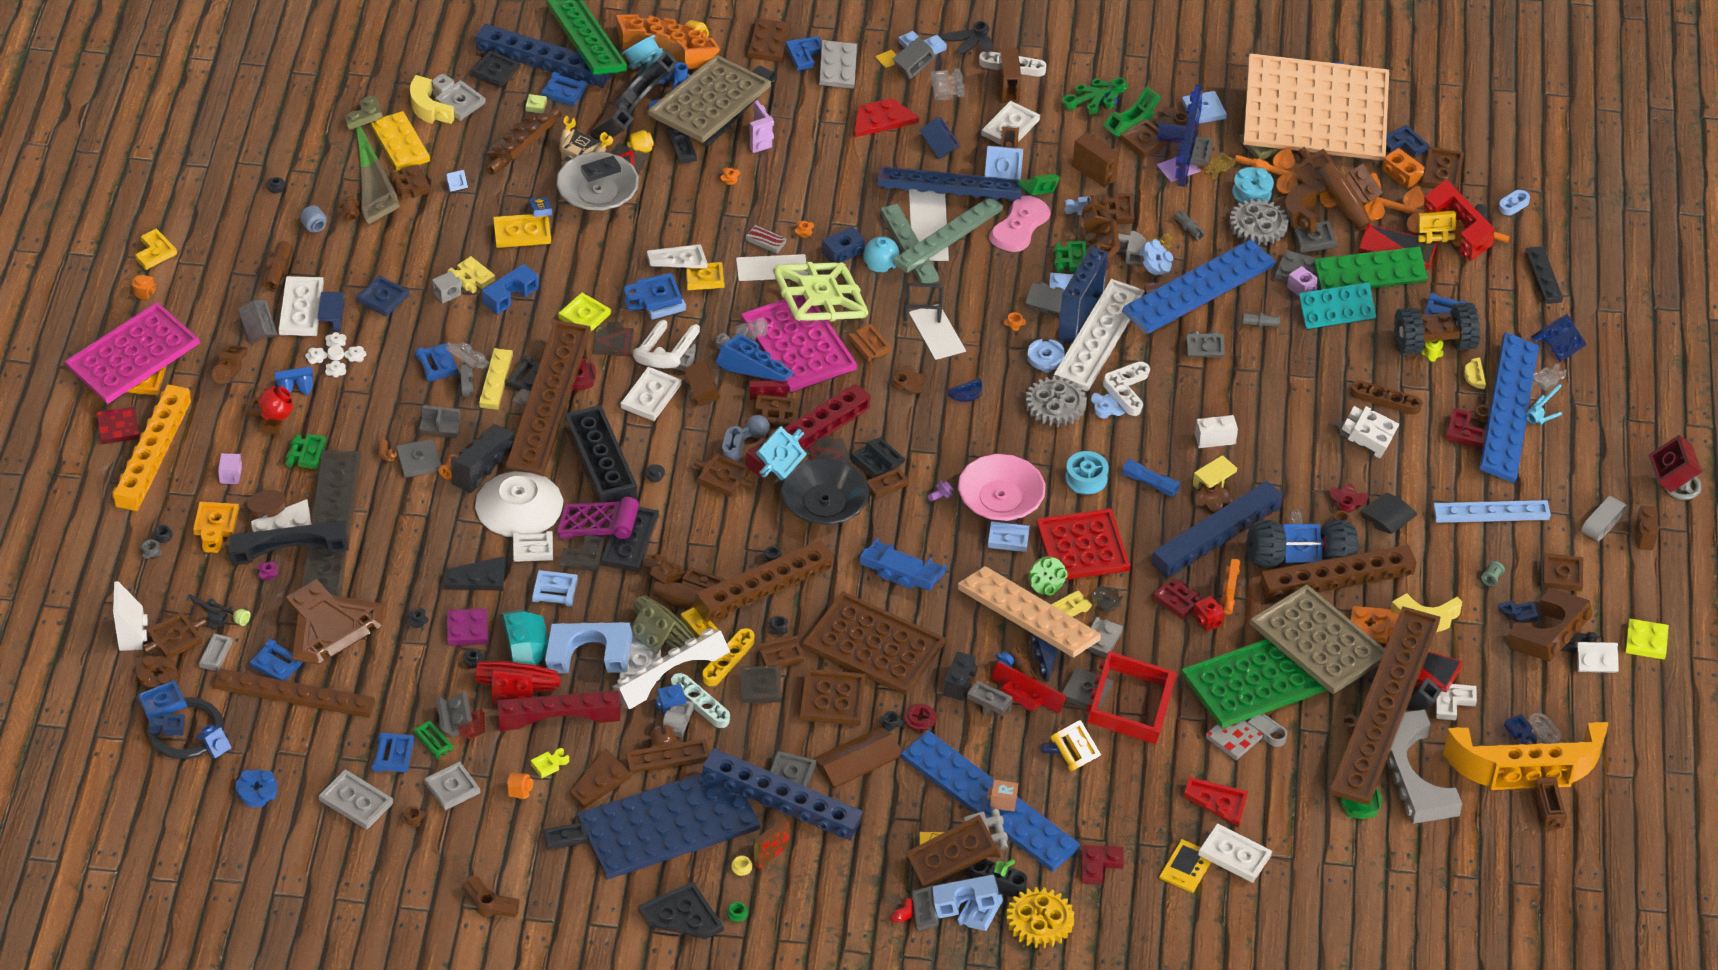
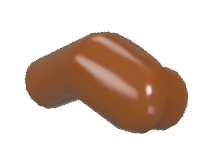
M379 440L378 456L387 462H393L397 457V452L395 450L392 452V449L388 450L387 440Z

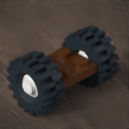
M1472 302L1453 304L1450 313L1443 312L1433 315H1421L1417 307L1397 309L1394 316V332L1398 351L1401 355L1420 354L1423 351L1424 341L1446 339L1454 341L1453 345L1456 350L1477 348L1480 341V322L1475 304Z

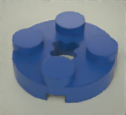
M245 770L241 773V777L236 783L237 797L243 801V804L250 807L266 805L267 801L271 798L273 800L276 797L278 791L277 781L271 771ZM260 786L262 788H258V791H254L253 787Z

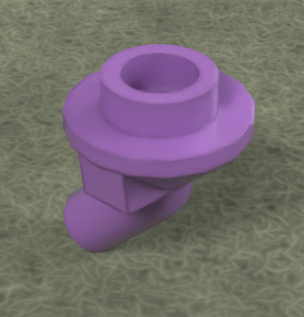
M941 480L936 485L939 490L929 494L928 499L934 501L942 496L948 499L953 496L951 491L954 489L948 481L943 482Z

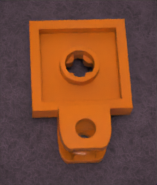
M1353 606L1351 621L1377 643L1387 644L1388 637L1390 640L1400 613H1392V609Z

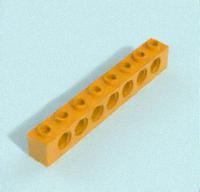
M167 385L165 391L161 392L158 405L154 406L153 415L148 419L146 429L140 435V442L138 446L134 447L133 456L127 461L126 470L120 475L119 484L113 490L112 497L115 499L116 507L134 511L139 510L191 403L190 390L188 388Z

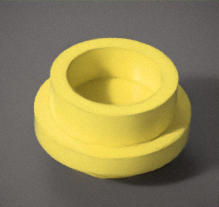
M738 856L732 862V871L740 876L747 875L752 870V862L746 856Z

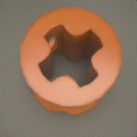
M450 455L448 461L438 468L440 475L447 480L452 478L451 458L456 455Z

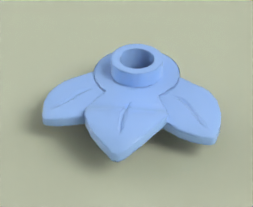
M1094 393L1091 397V402L1095 405V414L1100 418H1108L1111 414L1120 416L1126 412L1119 406V403L1111 394L1102 396Z

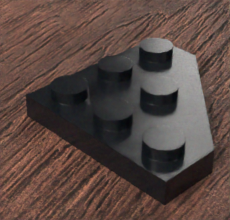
M694 881L638 906L639 913L647 925L702 939H707L724 931L723 924Z

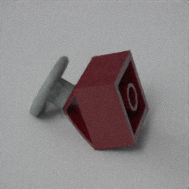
M1678 435L1649 454L1657 481L1669 495L1680 500L1693 499L1699 495L1701 482L1696 476L1702 473L1694 448L1689 441ZM1691 481L1695 483V490L1690 488ZM1674 490H1684L1687 494H1680Z

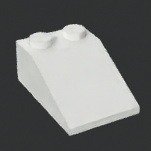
M114 582L113 614L119 651L143 650L142 646L147 641V629L144 630V626H148V616L144 614L143 606L120 582Z

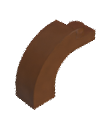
M1303 183L1288 193L1285 201L1288 224L1295 229L1300 226L1309 233L1317 231L1316 216L1307 209L1316 205V190Z

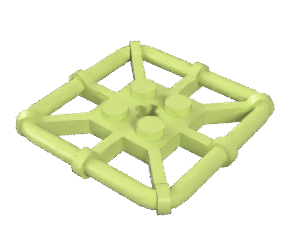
M806 262L805 264L776 265L773 268L774 276L781 289L780 293L785 298L796 320H829L832 322L836 319L865 318L868 315L867 307L860 294V288L855 284L848 268L845 266L846 264L842 262ZM819 270H834L830 275H818L816 272ZM794 271H806L809 275L802 276ZM842 273L848 285H838L835 278ZM783 276L798 283L800 287H787ZM842 293H850L856 303L843 297ZM793 295H804L806 299L805 304L799 310L793 300ZM840 304L852 311L835 312L833 305ZM824 305L827 311L825 313H806L811 306Z

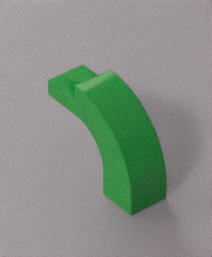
M1146 86L1131 108L1122 113L1112 111L1103 126L1114 135L1120 136L1121 133L1145 119L1149 121L1155 114L1153 109L1161 96Z

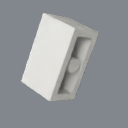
M1234 415L1196 420L1195 437L1199 448L1236 444L1238 428Z

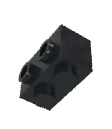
M957 651L945 679L944 696L963 701L966 692H969L971 688L972 677H975L977 674L976 656Z

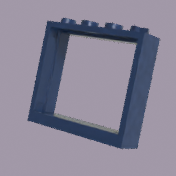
M1091 246L1063 291L1058 332L1059 341L1072 345L1104 292L1108 259L1107 251Z

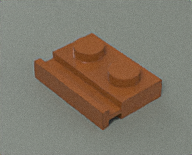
M872 324L856 330L853 334L849 333L848 339L868 362L872 358L876 359L891 352L889 343Z

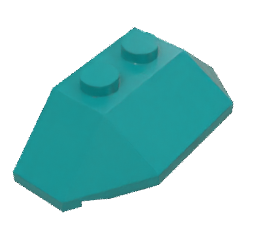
M520 609L501 612V619L512 662L539 665L547 654L549 642L543 616Z

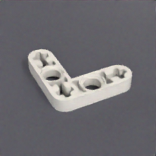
M1136 362L1109 372L1104 377V388L1129 415H1139L1143 407V402L1129 385L1147 379L1150 367L1144 362ZM1126 374L1129 375L1131 378H1125L1122 375ZM1119 392L1126 393L1127 396H1122Z

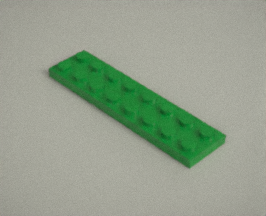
M546 0L547 7L593 75L627 71L626 62L583 0Z

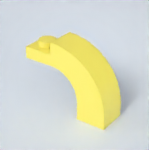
M416 75L410 86L411 106L414 113L420 119L431 124L435 120L452 124L454 121V106L430 99L433 90L432 79Z
M1405 594L1392 601L1391 609L1392 613H1400L1402 606L1440 616V624L1436 631L1439 632L1450 628L1451 620L1459 616L1462 601L1456 597L1439 607L1431 608L1418 604L1408 594Z

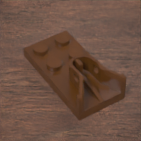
M980 815L906 852L924 888L932 886L987 857H1001Z

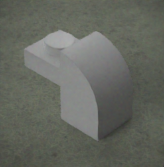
M1131 231L1130 235L1118 234L1120 249L1117 252L1126 253L1125 263L1143 266L1144 258L1143 255L1140 257V249L1146 244L1145 238L1135 231Z

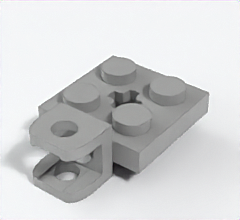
M440 74L432 80V84L435 87L432 90L433 96L436 97L435 101L454 106V117L460 121L486 103L485 97L461 80L454 84V80L444 74Z

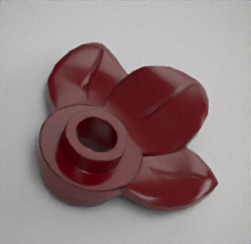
M1349 483L1341 490L1332 487L1330 497L1337 502L1338 509L1351 512L1356 507L1362 506L1367 502L1368 493H1357L1354 486Z

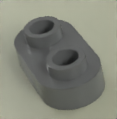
M461 364L462 397H470V393H473V382H469V379H473L472 368H468V364Z

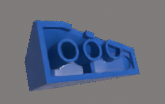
M740 333L722 344L716 362L726 371L778 381H786L794 374L793 371L780 361L771 359V354L768 351H761L758 343Z

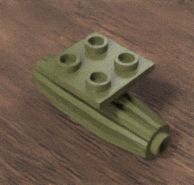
M640 596L634 601L633 609L637 614V618L631 627L632 633L654 654H658L664 643L672 649L680 648L685 645L687 640L696 638L685 623L660 603L648 596Z

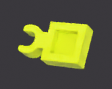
M559 748L553 755L546 752L532 759L531 766L542 779L558 771L559 765L569 763V756L560 757L564 755V749Z

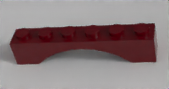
M619 691L497 700L500 731L518 730L535 721L557 716L584 717L599 723L620 721Z

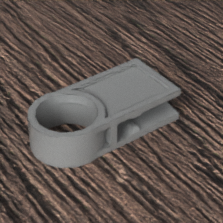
M1265 714L1255 716L1248 721L1251 726L1263 734L1262 739L1270 745L1279 747L1286 743L1287 730ZM1280 733L1284 737L1282 739H1275L1270 734Z

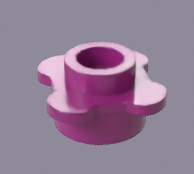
M274 561L259 563L257 566L260 570L259 577L264 580L274 579L278 575L276 570L277 563Z

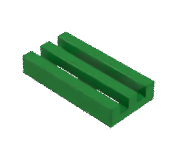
M431 721L413 730L414 735L436 759H439L441 754L443 756L446 755L448 750L450 752L453 751V745ZM426 728H429L433 732V734L443 743L444 747L440 745L436 738Z

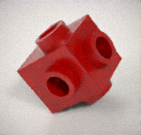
M1209 596L1195 603L1193 616L1200 626L1209 631L1223 624L1225 612L1223 607L1212 596Z

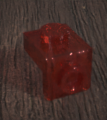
M481 709L471 712V722L458 726V732L467 739L475 738L485 733V712Z

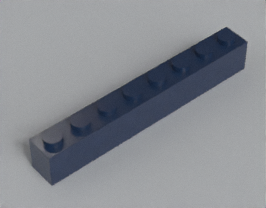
M1265 481L1154 550L1151 564L1166 578L1177 574L1185 566L1193 564L1201 556H1206L1211 550L1220 547L1230 538L1236 537L1244 529H1249L1252 524L1263 520L1268 514L1279 510L1283 494L1268 481Z

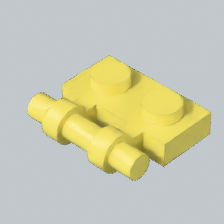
M471 256L459 263L457 270L453 268L448 270V272L451 271L456 277L460 278L462 288L472 293L477 291L476 286L483 289L495 281V275Z

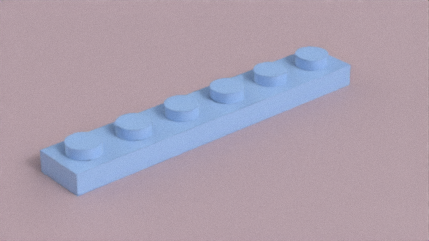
M1547 500L1434 503L1433 505L1436 523L1550 520L1551 515Z

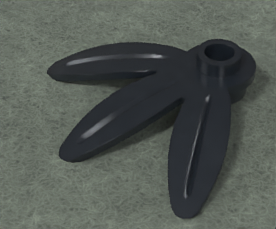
M984 21L976 22L973 25V30L951 32L940 36L944 41L956 42L966 40L958 48L957 54L970 51L977 45L978 41L984 52L989 53L993 50V43L987 35L990 28Z

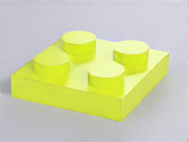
M581 293L561 310L558 315L559 319L564 322L591 326L592 331L611 314V309Z
M1629 619L1625 653L1665 660L1669 625Z

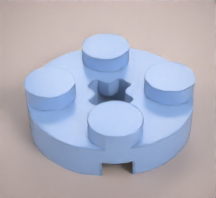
M1158 240L1149 241L1141 247L1140 257L1143 255V264L1150 273L1156 276L1159 274L1163 276L1171 270L1173 255L1166 251Z
M1042 339L1036 340L1029 346L1027 361L1043 373H1050L1059 367L1065 357L1064 348L1055 340L1049 339L1048 342H1042Z

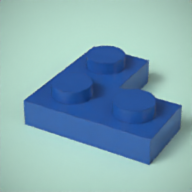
M819 36L786 41L785 47L797 70L814 67L811 55L821 53L822 42Z

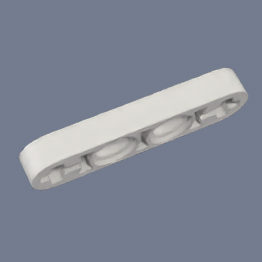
M980 53V66L998 70L1000 53ZM1019 56L1020 64L1025 65L1020 67L1021 74L1036 77L1045 75L1046 63L1044 61Z

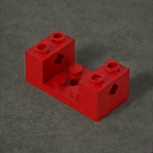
M1447 179L1424 196L1423 213L1455 211L1456 220H1460L1464 224L1465 230L1460 233L1459 251L1464 258L1473 261L1493 245L1495 228Z

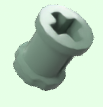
M1491 561L1488 564L1487 571L1481 575L1483 583L1488 586H1495L1498 583L1499 576L1505 572L1504 566L1498 561Z

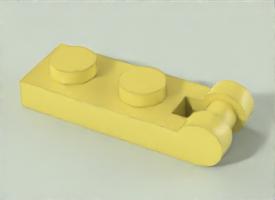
M1076 591L1051 604L1071 617L1081 612H1087L1092 606L1088 600L1083 598L1084 596L1080 591Z

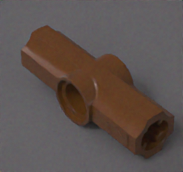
M286 241L277 243L273 256L268 258L266 274L262 282L263 287L268 291L278 289L283 275H287L293 247Z

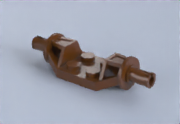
M1091 195L1090 198H1087L1088 205L1081 211L1082 218L1084 219L1086 253L1091 246L1107 251L1106 270H1108L1111 266V258L1120 249L1118 225L1106 212V208L1098 203V197Z

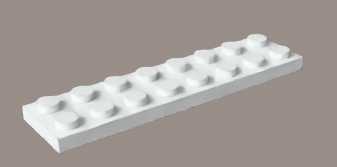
M1114 279L1110 280L1054 373L1056 380H1059L1061 377H1063V381L1070 379V384L1077 383L1076 388L1082 387V390L1089 391L1130 321L1122 312L1123 306L1144 296L1145 290Z

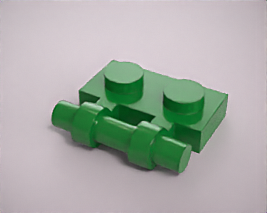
M1067 241V246H1062L1059 242L1054 244L1053 255L1055 257L1054 267L1056 272L1063 273L1064 267H1069V272H1076L1087 254L1085 241Z
M295 434L294 438L290 441V451L286 454L285 465L292 467L293 463L298 461L299 467L318 469L326 444V436L307 434L306 439H301V435Z

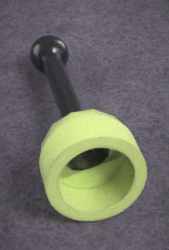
M214 599L208 600L210 606H215L232 614L233 620L237 624L245 626L250 619L249 611L244 609L233 611L216 603Z

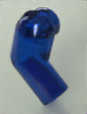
M1064 736V737H1062V739H1063L1064 743L1066 744V746L1068 747L1069 742L1067 741L1066 737ZM1042 743V753H1061L1056 743Z

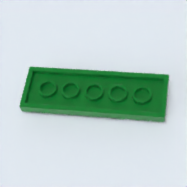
M1420 247L1314 259L1313 262L1320 290L1369 283L1370 289L1424 283L1428 280Z

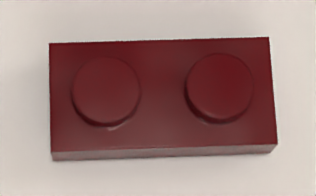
M787 380L750 381V400L757 399V395L787 398Z

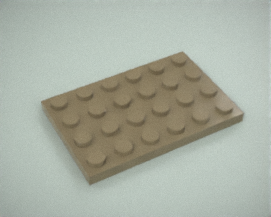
M715 55L648 110V115L703 143L769 89L771 81L719 55Z
M1308 585L1303 586L1256 615L1250 621L1252 627L1332 694H1335L1380 665L1386 650Z

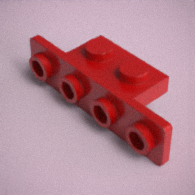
M1000 661L996 663L991 679L1003 685L1000 691L1012 696V701L1021 704L1027 710L1034 711L1043 705L1056 713L1062 711L1066 695Z

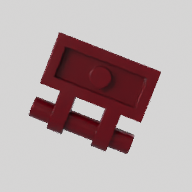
M1175 578L1169 584L1165 583L1153 593L1154 600L1182 620L1194 611L1196 602L1203 600L1198 592L1190 590L1184 582L1177 581Z

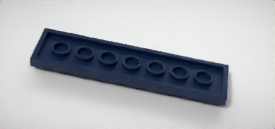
M881 166L877 186H881L884 189H891L893 187L904 191L915 189L919 192L935 191L937 194L953 193L957 196L963 194L971 195L972 197L989 196L992 199L1006 198L1010 201L1021 200L1022 187L1017 184L1018 179Z

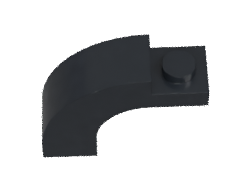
M1379 665L1375 668L1372 675L1368 679V681L1371 684L1373 683ZM1425 678L1416 684L1406 710L1419 711L1430 707L1435 703L1442 690L1430 679Z

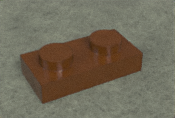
M900 468L867 481L869 491L875 499L903 488L909 483L908 478Z

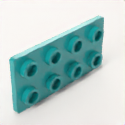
M1369 283L1299 294L1306 329L1376 318Z

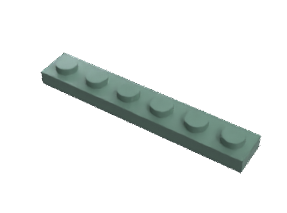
M898 203L881 208V215L902 252L919 243ZM929 259L913 269L920 283L939 281V275Z

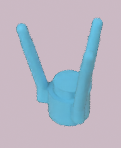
M1558 384L1546 397L1541 395L1525 413L1529 423L1541 425L1548 420L1562 415V412H1558L1544 417L1545 411L1542 408L1561 388V384Z

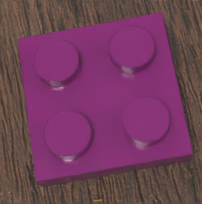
M487 609L447 610L448 646L488 644Z

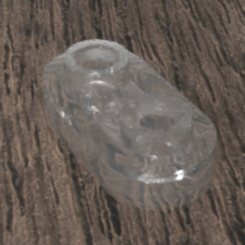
M1542 713L1530 715L1528 728L1541 743L1555 744L1560 742L1561 732L1546 715Z

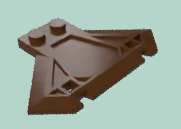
M317 579L285 598V602L298 615L292 660L319 665L324 662L323 655L326 654L331 658L370 634L368 628L373 627L375 630H378L382 627L384 604L331 595Z

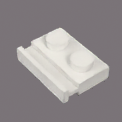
M1578 642V672L1617 673L1619 671L1618 643Z

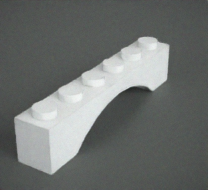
M709 628L701 633L702 636L687 640L684 646L671 649L665 657L655 658L651 661V665L636 669L634 671L635 674L630 677L620 678L613 688L615 691H619V700L622 707L631 709L647 700L650 690L656 681L673 666L690 660L705 659L715 661L729 653L730 650L721 631Z

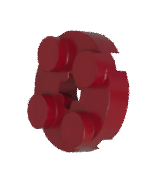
M582 358L578 370L580 375L576 376L572 391L592 388L596 380L594 364L591 362L589 364Z

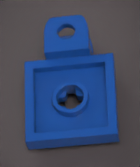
M672 273L636 280L635 284L624 287L626 295L624 303L627 310H639L645 306L646 311L682 304V296Z

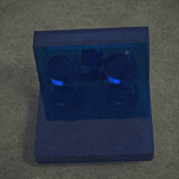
M1568 314L1558 318L1531 336L1534 343L1540 339L1543 342L1546 340L1559 362L1586 346V342Z

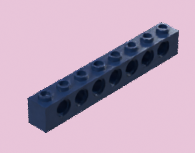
M484 24L476 35L477 50L487 53L492 51L516 62L552 73L557 72L561 76L578 81L583 80L597 87L604 88L612 76V72L593 75L577 51Z
M715 748L712 749L703 765L701 778L706 779L708 782L723 786L727 790L737 792L746 798L756 800L784 814H789L802 822L815 825L819 829L829 831L840 838L851 841L860 824L863 811Z

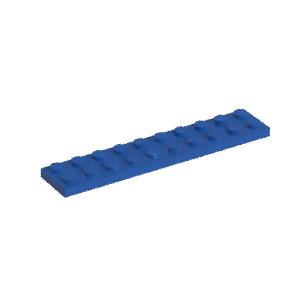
M1250 239L1123 306L1122 312L1142 331L1149 334L1274 267L1276 261Z
M1505 332L1501 341L1479 469L1514 483L1518 474L1527 420L1525 413L1529 408L1539 346Z
M928 730L901 753V758L974 814L984 812L986 819L992 817L991 811L994 809L990 808L991 800L987 799L989 787L993 788L994 779ZM1018 797L1014 812L999 810L1000 816L1004 820L1003 829L1007 833L1008 839L1051 872H1054L1080 849L1079 842Z

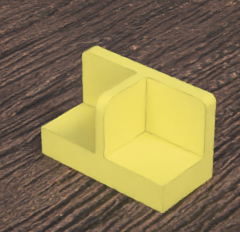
M1222 455L1194 472L1193 486L1197 490L1201 488L1202 483L1208 488L1216 484L1223 488L1224 480L1236 473L1237 467Z

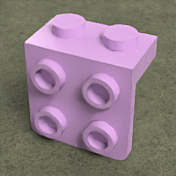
M758 100L754 101V121L750 122V150L752 153L771 148L772 139H774L772 126H774L773 118L766 113L765 107Z

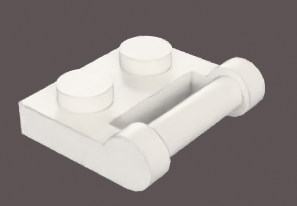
M552 531L537 534L513 532L514 561L553 560Z

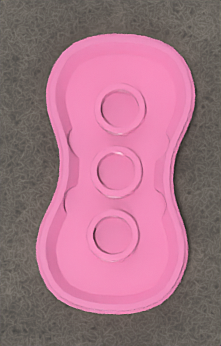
M1021 196V200L1017 199L1010 205L1007 218L990 231V242L996 247L1010 252L1024 250L1031 242L1033 231L1050 218V208L1038 198Z

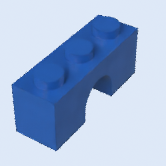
M523 264L491 285L486 286L482 290V303L498 315L511 306V292H518L526 297L539 288V277L534 271Z

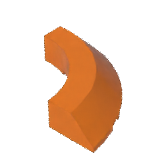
M632 14L616 15L619 42L622 49H628L636 43L655 35L654 40L658 47L662 48V51L666 49L678 62L687 64L688 69L701 68L720 51L719 46L712 38H707L705 32L695 30L696 27L684 24L683 26L677 24L676 20L669 18L660 20L649 15V18H639V15Z

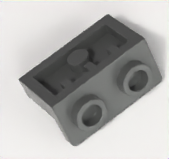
M1213 331L1208 334L1190 332L1186 335L1187 357L1225 356L1224 334Z
M462 691L448 701L441 697L436 699L437 711L440 717V728L443 732L455 738L473 726L468 695Z

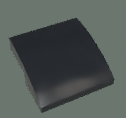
M881 437L868 441L865 448L852 452L850 460L871 478L892 471L905 462V458Z
M1386 492L1361 510L1362 518L1375 522L1378 530L1393 534L1417 516V512L1403 500Z

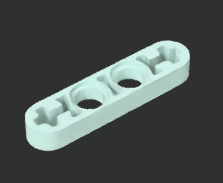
M682 673L675 674L671 678V686L677 685V682L681 684L686 701L694 702V709L717 728H725L729 725V711L692 679ZM691 692H696L699 694V696L693 698L690 697L688 694ZM711 704L713 707L704 709L702 705Z

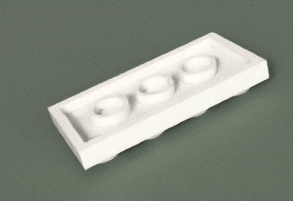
M286 276L279 335L317 336L318 310L324 285L323 277Z

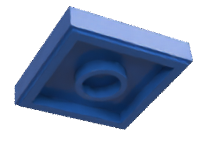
M175 680L137 695L148 720L151 717L160 718L164 714H170L187 707Z

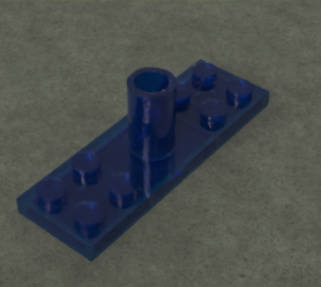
M1195 85L1194 91L1190 93V102L1192 103L1188 104L1187 115H1189L1187 126L1159 123L1157 140L1180 143L1179 153L1181 154L1176 158V166L1179 168L1176 169L1175 178L1178 179V186L1182 187L1186 186L1190 159L1201 116L1203 85Z

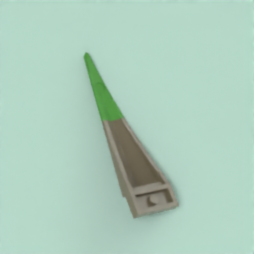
M361 126L356 129L361 162L362 211L366 222L371 224L396 210L400 205L395 190Z

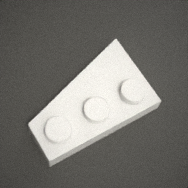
M701 244L647 251L650 266L707 268V260Z
M307 499L286 507L276 516L267 517L266 515L263 518L251 521L253 532L311 525Z

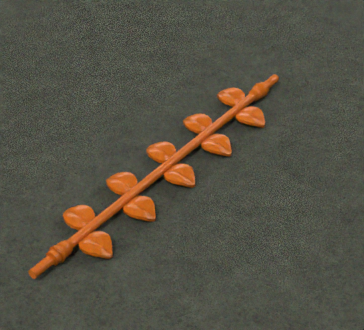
M1285 148L1277 153L1273 159V165L1260 158L1249 159L1239 155L1235 157V162L1255 168H1263L1268 172L1282 175L1277 180V190L1281 194L1287 195L1298 186L1297 180L1302 181L1296 172L1289 170L1295 164L1290 148ZM1371 174V176L1381 189V183L1377 177V174ZM1420 186L1412 188L1404 195L1403 204L1380 197L1365 204L1364 207L1371 221L1379 220L1384 216V206L1412 214L1408 218L1407 228L1411 233L1420 234L1418 230L1419 213L1424 212V210L1419 209L1424 205V195ZM1328 191L1320 194V202L1324 207L1331 208L1338 205ZM1456 220V230L1452 231V233H1455V240L1451 241L1457 247L1460 245V233L1465 230L1464 224L1460 220ZM1494 232V239L1506 243L1509 242L1510 236Z

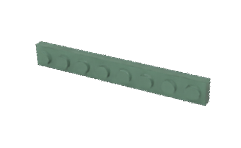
M988 197L894 258L893 264L908 273L1003 210V205L995 199Z

